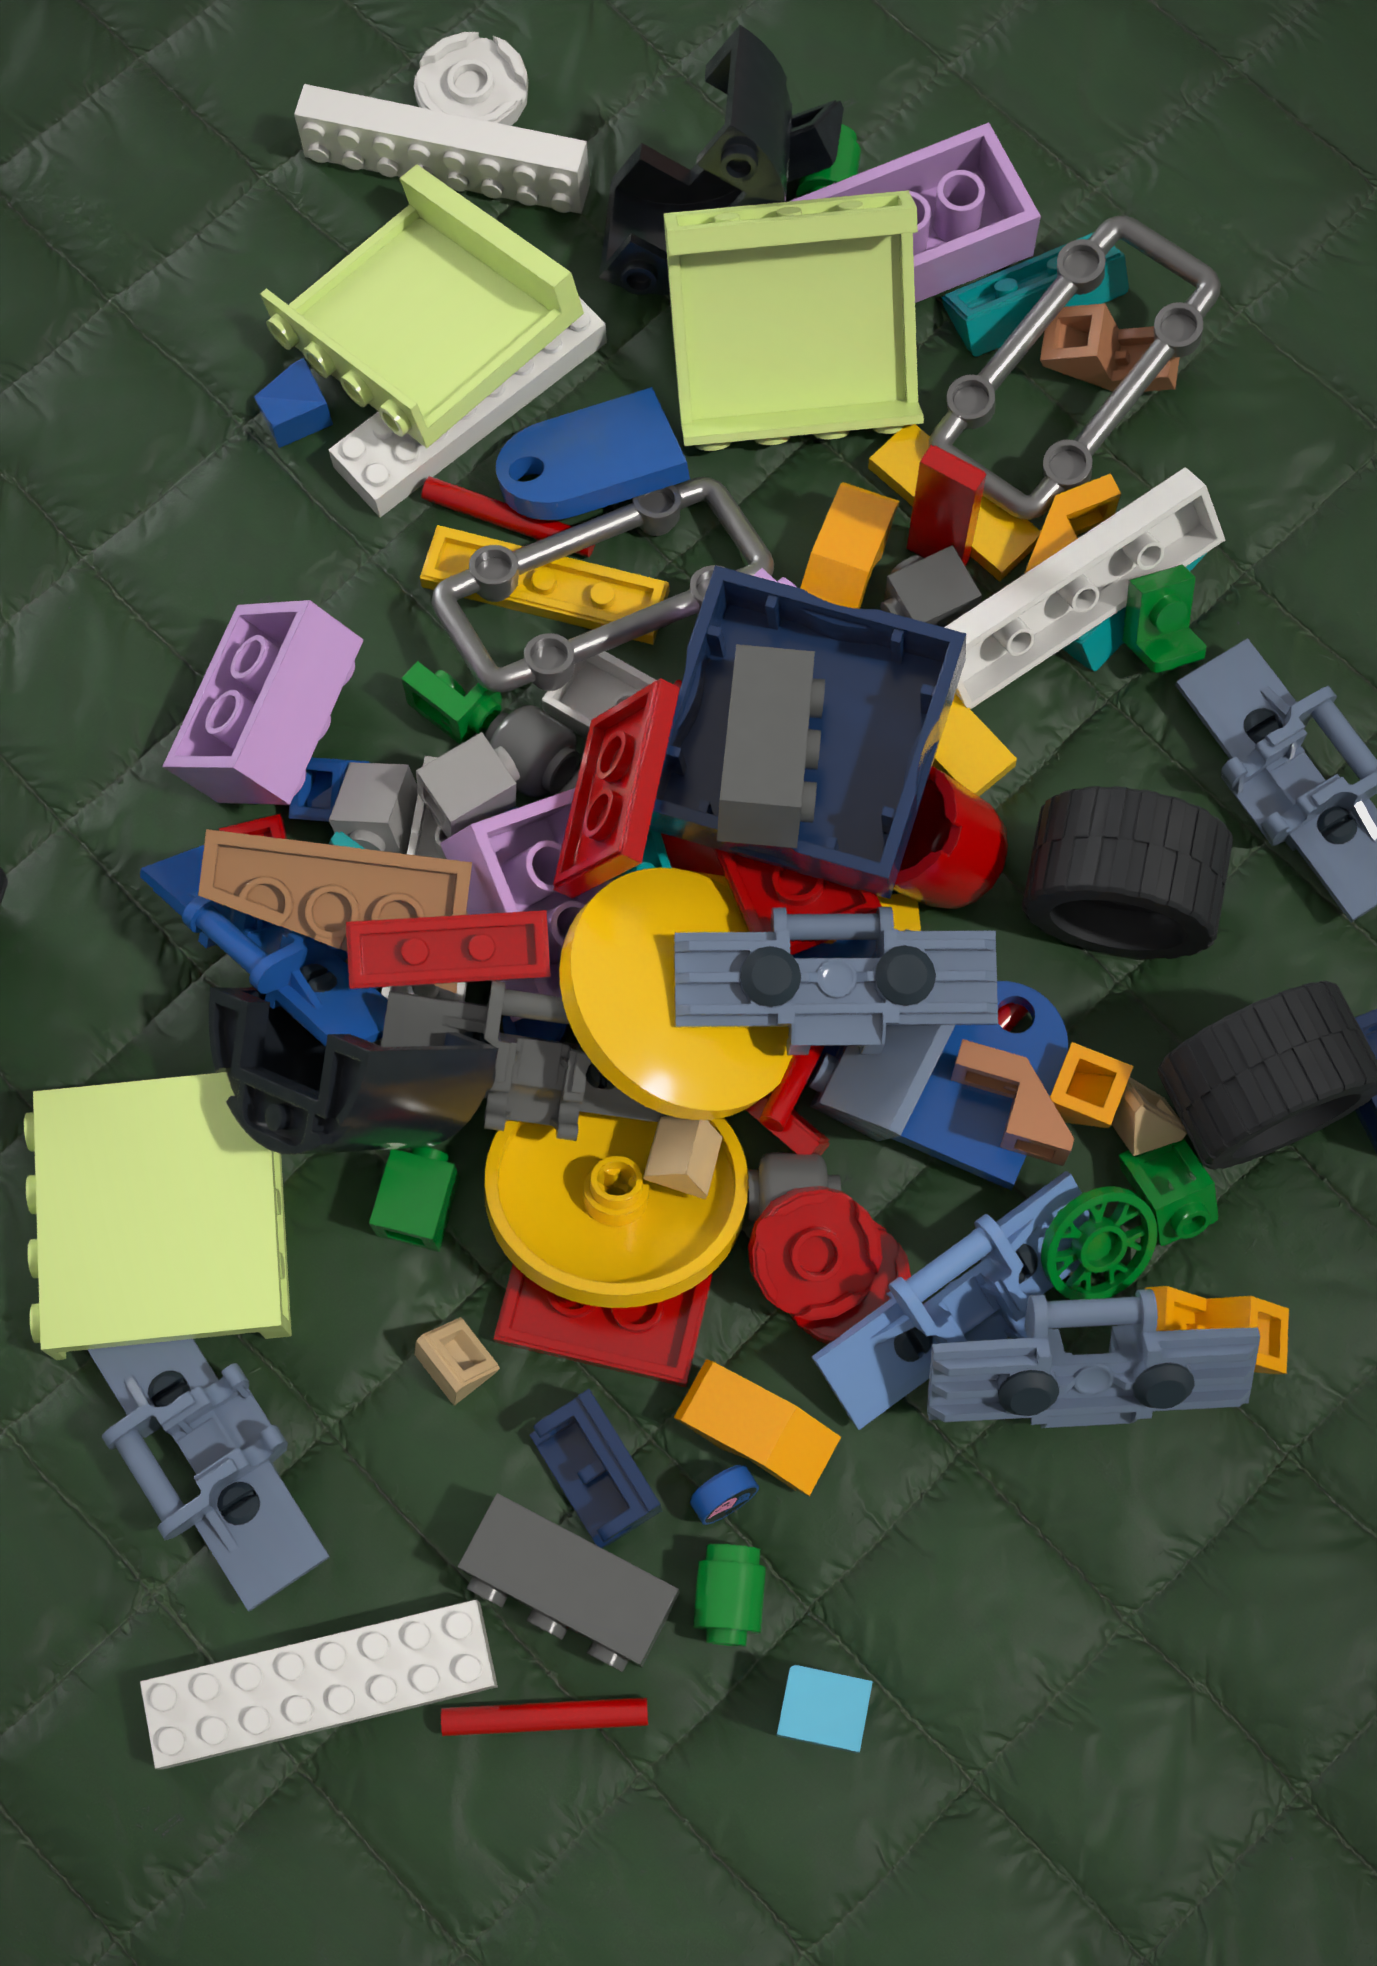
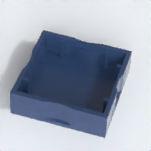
M715 565L687 647L685 673L679 690L649 830L782 867L811 877L822 878L825 881L856 890L869 891L877 896L890 899L966 661V633L878 609H857L824 601L801 588ZM736 644L815 651L813 678L825 679L822 719L809 718L808 729L821 730L818 770L805 769L804 781L817 782L813 823L800 822L797 848L717 841L719 801Z

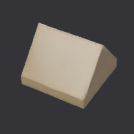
M1129 1077L1111 1125L1132 1155L1136 1156L1181 1141L1187 1132L1180 1118L1165 1098Z
M673 1116L660 1117L643 1179L706 1199L722 1136L708 1120H689Z
M461 1317L422 1334L416 1340L414 1355L453 1406L500 1369L497 1362Z

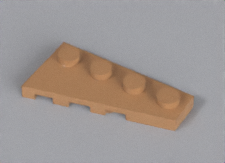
M206 829L198 896L347 951L346 922L466 915L472 862ZM457 983L434 984L453 993L457 991Z

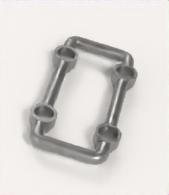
M1129 216L1108 218L1099 225L1088 240H1074L1061 249L1057 258V278L978 375L962 376L950 385L947 392L948 412L934 428L929 438V447L930 445H936L985 471L987 475L983 496L1010 515L1027 520L1042 516L1051 508L1055 495L1090 481L1093 454L1172 357L1179 358L1190 355L1198 348L1202 341L1203 318L1216 303L1220 295L1221 283L1217 273L1210 266L1137 219ZM1118 240H1123L1196 287V290L1185 303H1172L1159 311L1154 322V342L1075 440H1061L1050 446L1043 459L1044 478L1030 495H1025L952 444L964 429H976L984 426L991 420L995 413V391L1074 294H1087L1101 285L1105 275V256Z
M698 477L676 486H669L635 497L629 505L515 551L500 545L484 546L473 553L469 560L468 570L450 576L436 586L431 602L436 615L476 681L483 688L493 692H506L532 682L539 689L555 691L569 682L574 674V664L697 613L698 615L715 565L697 570L690 580V590L567 640L563 636L552 633L538 635L526 645L523 659L501 668L497 667L457 600L474 593L491 602L505 600L518 586L519 575L636 527H640L643 532L652 536L664 535L678 523L681 509L701 501L708 503L748 562V566L736 571L754 575L763 568L772 576L774 560L770 551L727 488L715 479Z

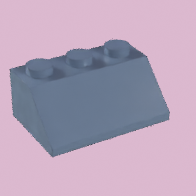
M876 950L871 958H876ZM955 1025L886 1026L885 1045L882 1054L860 1055L859 1045H840L835 1057L826 1052L818 1063L808 1085L809 1088L817 1091L810 1107L877 1142L901 1136Z

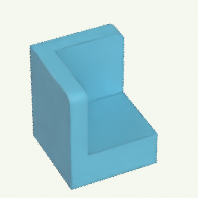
M799 1665L792 1666L788 1674L776 1736L856 1754L859 1753L873 1681Z

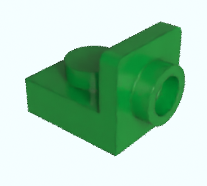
M1183 564L1129 580L1122 641L1155 673L1174 669L1205 658L1206 644L1189 628L1196 577Z
M419 661L401 678L407 704L458 744L469 740L475 732L477 734L481 732L484 734L493 720L501 713V692L490 691L477 683L466 695L462 686L451 675L443 670H438L434 674Z
M1184 1138L1181 1141L1133 1156L1130 1150L1119 1154L1121 1171L1137 1195L1150 1207L1155 1216L1157 1240L1161 1246L1168 1245L1181 1238L1195 1237L1218 1220L1215 1183Z

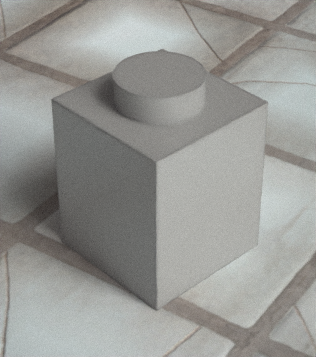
M481 732L416 770L417 793L447 838L470 824L502 814L516 806V781L520 779V775L508 752L502 746L493 749Z
M350 762L329 818L334 833L336 831L338 833L343 832L365 849L407 854L418 796L417 784L409 765Z

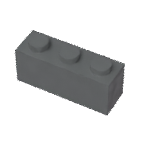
M736 644L719 801L717 841L797 848L800 822L813 823L817 782L804 781L805 769L818 770L821 730L808 729L809 718L822 719L825 679L813 678L815 651Z
M498 1493L494 1497L458 1565L461 1571L472 1577L466 1588L467 1590L501 1608L508 1597L532 1609L526 1620L527 1622L561 1640L568 1629L592 1641L587 1654L620 1672L624 1671L628 1661L643 1668L680 1595L678 1588Z

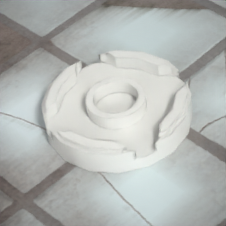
M479 32L455 34L441 39L429 48L419 62L420 69L417 72V76H415L414 91L418 106L421 108L511 126L517 122L527 105L528 76L522 58L510 44L498 37L493 36V40L479 38Z

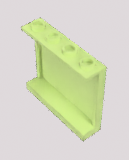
M416 164L400 177L409 202L406 208L289 305L267 288L260 295L271 317L266 321L267 327L284 348L290 350L295 346L304 354L308 363L320 376L327 378L332 375L341 382L342 387L355 403L361 407H365L367 404L374 407L386 425L395 434L402 437L407 433L425 448H428L581 317L584 312L572 273Z
M909 190L663 213L680 424L684 446L695 445L700 450L716 451L727 448L731 442L754 440L762 445H777L787 442L790 436L814 434L817 438L829 440L845 437L849 434L850 430L871 428L878 433L894 434L900 431L904 425L924 423L923 413L918 403L913 233L918 232L917 207Z
M227 1072L33 1091V1112L26 1113L24 1118L26 1145L29 1151H35V1175L27 1177L26 1199L30 1213L37 1214V1239H30L28 1264L31 1276L39 1278V1303L31 1305L30 1330L34 1343H40L41 1350L56 1360L66 1359V1352L255 1332H259L265 1339L292 1336L281 1154L268 1150L258 1144L244 1131L233 1116L226 1103L230 1096H235Z

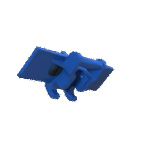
M204 845L141 868L140 877L153 888L157 895L182 916L183 923L192 932L200 933L198 942L206 949L218 945L250 974V984L258 992L266 994L265 1001L270 1002L272 1009L281 1006L325 1047L328 1034H351L372 1043L383 1037L388 1000L375 988L350 989L348 964L344 962L348 958L347 951L198 896Z

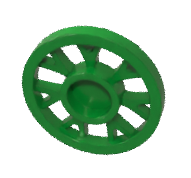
M1115 1186L1100 1187L1083 1192L1057 1212L1058 1214L1045 1232L1041 1248V1264L1044 1274L1051 1285L1063 1296L1071 1300L1110 1298L1130 1286L1148 1265L1157 1242V1223L1150 1207L1134 1192ZM1118 1201L1119 1203L1113 1214L1109 1218L1103 1217L1107 1203ZM1088 1210L1089 1220L1084 1222L1079 1228L1075 1227L1073 1221ZM1140 1215L1142 1225L1126 1232L1120 1228L1128 1220ZM1141 1237L1140 1243L1135 1241ZM1061 1238H1072L1070 1248L1057 1251ZM1127 1247H1130L1137 1251L1126 1266L1120 1263V1261L1124 1257ZM1078 1260L1080 1264L1066 1283L1063 1282L1060 1278L1062 1272L1071 1263ZM1116 1270H1120V1271H1121V1272L1118 1273L1116 1276H1114V1272H1115ZM1091 1272H1104L1105 1282L1091 1286Z

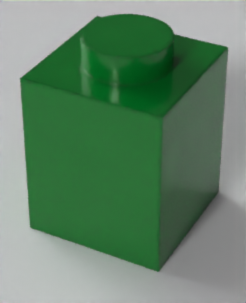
M431 1147L410 1148L409 1153L396 1149L390 1150L369 1221L377 1237L440 1252L461 1179L455 1165L447 1162L449 1156L446 1153Z

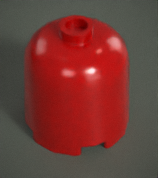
M932 767L893 890L925 905L938 908L957 909L975 903L993 888L1002 874L1008 853L1007 831L997 811L991 804L937 768Z

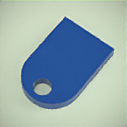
M652 387L533 424L509 439L501 449L496 461V474L505 502L517 513L539 520L571 518L690 480L685 456ZM525 475H540L539 477L531 481H517L519 478Z
M997 981L998 1009L1010 1003L1022 1005L1029 1011L1032 1017V1026L1022 1033H1011L1004 1030L999 1023L997 1025H955L901 1136L891 1139L1012 1190L1026 1158V1155L1000 1148L1013 1098L951 1081L962 1040H968L1026 1057L1050 1096L1068 1052V1036L1059 1012L1041 993L1020 983Z

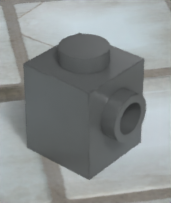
M952 545L924 559L922 556L917 555L899 563L892 570L891 574L887 576L885 597L880 607L885 612L945 627L979 605L982 594Z

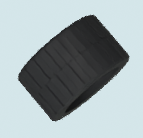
M1090 786L1064 791L1060 795H1054L1041 806L1022 901V910L1033 925H1037L1041 931L1071 945L1074 944L1087 950L1141 959H1174L1181 956L1198 954L1212 946L1214 940L1217 939L1233 845L1232 834L1226 828V825L1218 817L1211 815L1209 811L1174 796L1170 797L1154 791L1118 786Z
M1329 981L1311 982L1299 987L1290 988L1252 1003L1239 1011L1237 1010L1182 1042L1176 1049L1164 1057L1157 1070L1158 1076L1203 1166L1211 1170L1225 1169L1242 1164L1297 1142L1345 1117L1377 1095V1059L1339 986Z

